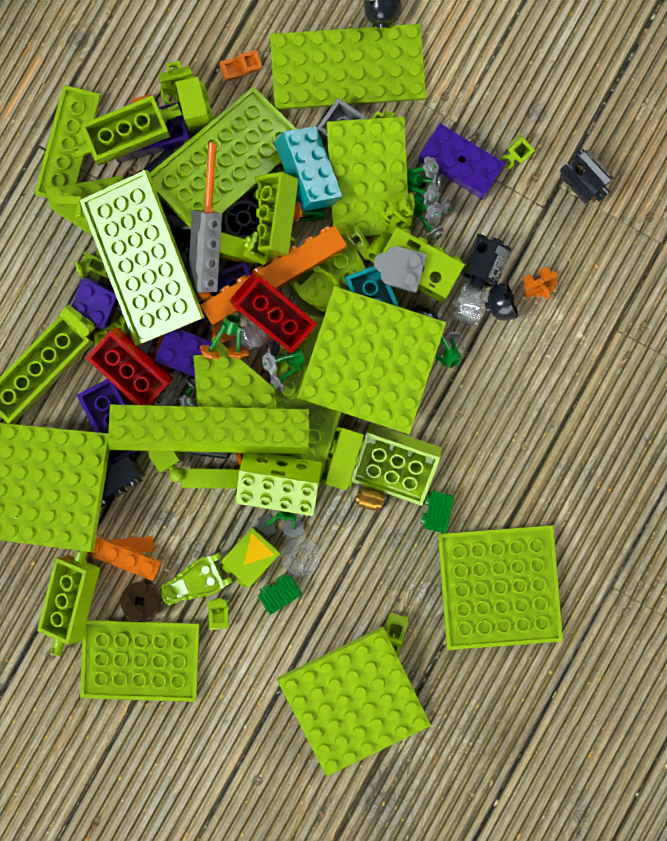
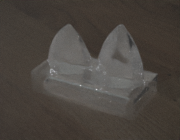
M167 372L174 380L167 386V390H164L155 400L159 406L176 405L187 383L185 381L187 377L177 372Z

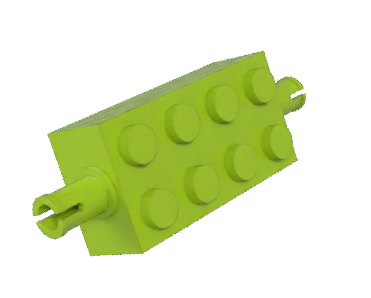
M153 95L81 124L80 126L86 139L85 142L70 147L71 154L76 159L91 153L96 163L101 166L170 137L165 125L166 121L181 116L182 113L178 104L163 110L159 109Z
M76 550L75 557L70 555L56 557L37 629V631L54 638L50 654L54 656H62L64 644L77 643L82 641L100 571V568L86 562L87 551Z

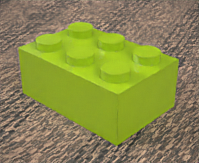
M197 76L175 82L184 120L190 134L198 133L214 120L204 82L200 83Z
M340 427L336 428L319 483L347 491L353 481V469L358 465L359 459L357 456L359 450L364 445L363 434Z

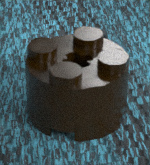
M136 581L127 586L120 597L121 608L130 619L135 621L146 620L155 615L160 609V591L152 582ZM137 597H144L145 601L143 602L145 604H139L137 602V600H139Z

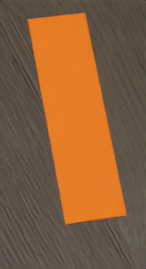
M153 536L110 540L140 553L154 551Z

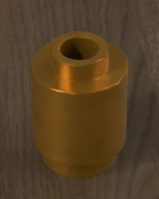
M362 488L361 492H357L355 502L361 508L376 511V509L381 510L384 495H380V492Z

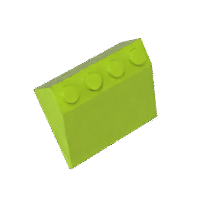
M370 423L364 438V445L358 456V465L352 473V482L422 506L439 463L442 447Z

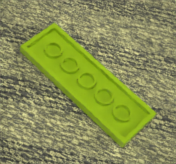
M63 85L34 192L36 196L48 199L46 189L77 184L79 182L86 155L74 159L70 147L85 142L86 138L80 125L96 118L101 100L100 94Z

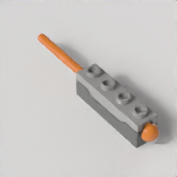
M212 142L208 144L205 209L192 210L188 276L193 289L196 291V296L201 300L208 299L211 292H217L222 213L216 212L213 209L217 143Z

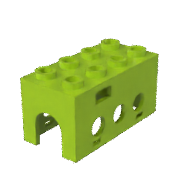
M396 227L382 253H387L389 248L398 246L427 254L417 290L444 303L465 264L461 263L462 260L454 255L450 257L445 254L444 249L428 245L426 239L412 236L408 229ZM430 278H436L438 280V283L432 282Z
M244 453L239 470L236 504L314 516L322 462L268 453ZM263 459L267 463H259L257 460ZM277 463H285L287 466H278ZM296 466H304L307 469L300 470ZM271 472H273V473H279V474H285V476H283V475H277V474H271Z

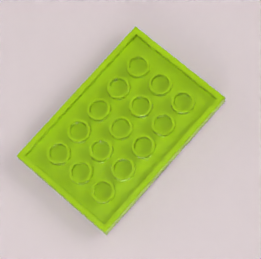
M404 116L327 121L329 161L342 193V197L332 206L333 226H336L342 238L347 237L346 231L353 230L356 225L364 236L381 235L383 232H388L389 235L393 234L396 228L393 225L387 227L379 220L378 213L381 212V207L386 209L390 207V202L395 204L404 198H407L408 205Z
M87 620L82 638L80 698L196 702L200 623Z

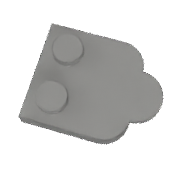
M393 246L388 249L387 253H380L375 257L374 267L377 271L381 272L380 277L384 284L416 293L427 254Z

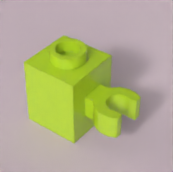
M519 134L506 146L510 153L502 155L499 160L503 162L505 159H509L510 162L506 166L509 170L513 167L516 159L522 164L535 149Z

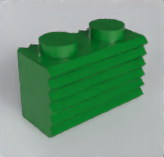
M431 491L430 494L426 495L425 505L428 507L426 513H422L420 524H424V529L447 534L455 496Z
M284 573L275 579L277 583L270 586L267 584L259 589L261 593L257 596L269 615L303 594L291 574L286 576Z

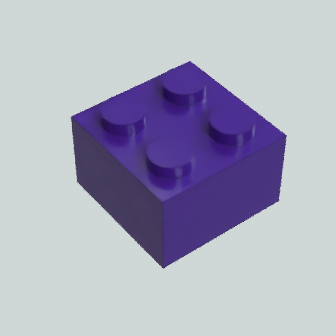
M88 276L82 278L71 307L90 320L94 326L103 330L110 326L119 302L113 287Z

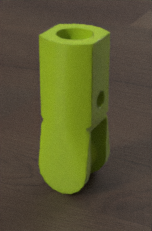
M356 225L353 230L346 231V236L362 257L367 260L366 252L371 245Z
M383 232L381 236H375L373 243L366 252V256L370 261L374 262L375 257L385 249L391 238L388 232Z
M69 304L59 314L83 336H87L94 330V324Z

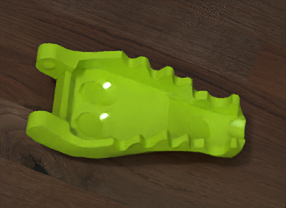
M316 266L311 269L313 273L301 285L295 280L289 284L304 302L326 313L334 286L340 287L330 273Z
M220 552L192 562L185 570L176 575L174 579L161 585L160 594L163 601L167 605H172L182 600L208 597L233 583L231 577L223 578L216 561L222 558Z

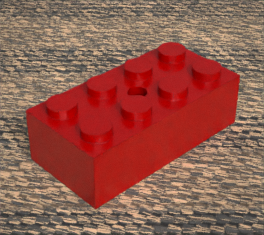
M255 270L229 300L238 311L291 354L317 325L308 314Z
M117 327L110 330L86 357V360L136 405L150 406L174 380L142 349L135 346L134 342Z

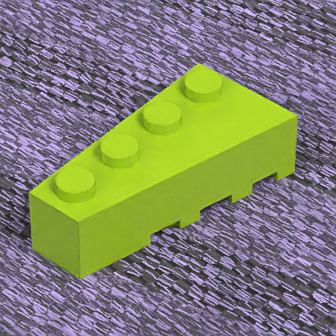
M283 172L255 176V183H258L256 199L259 200V209L256 210V217L259 218L260 222L257 226L258 251L272 256H285L289 254L298 178Z

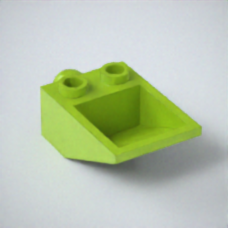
M148 451L149 458L159 473H166L170 470V479L176 483L184 479V470L176 467V465L184 461L182 459L184 455L182 451Z

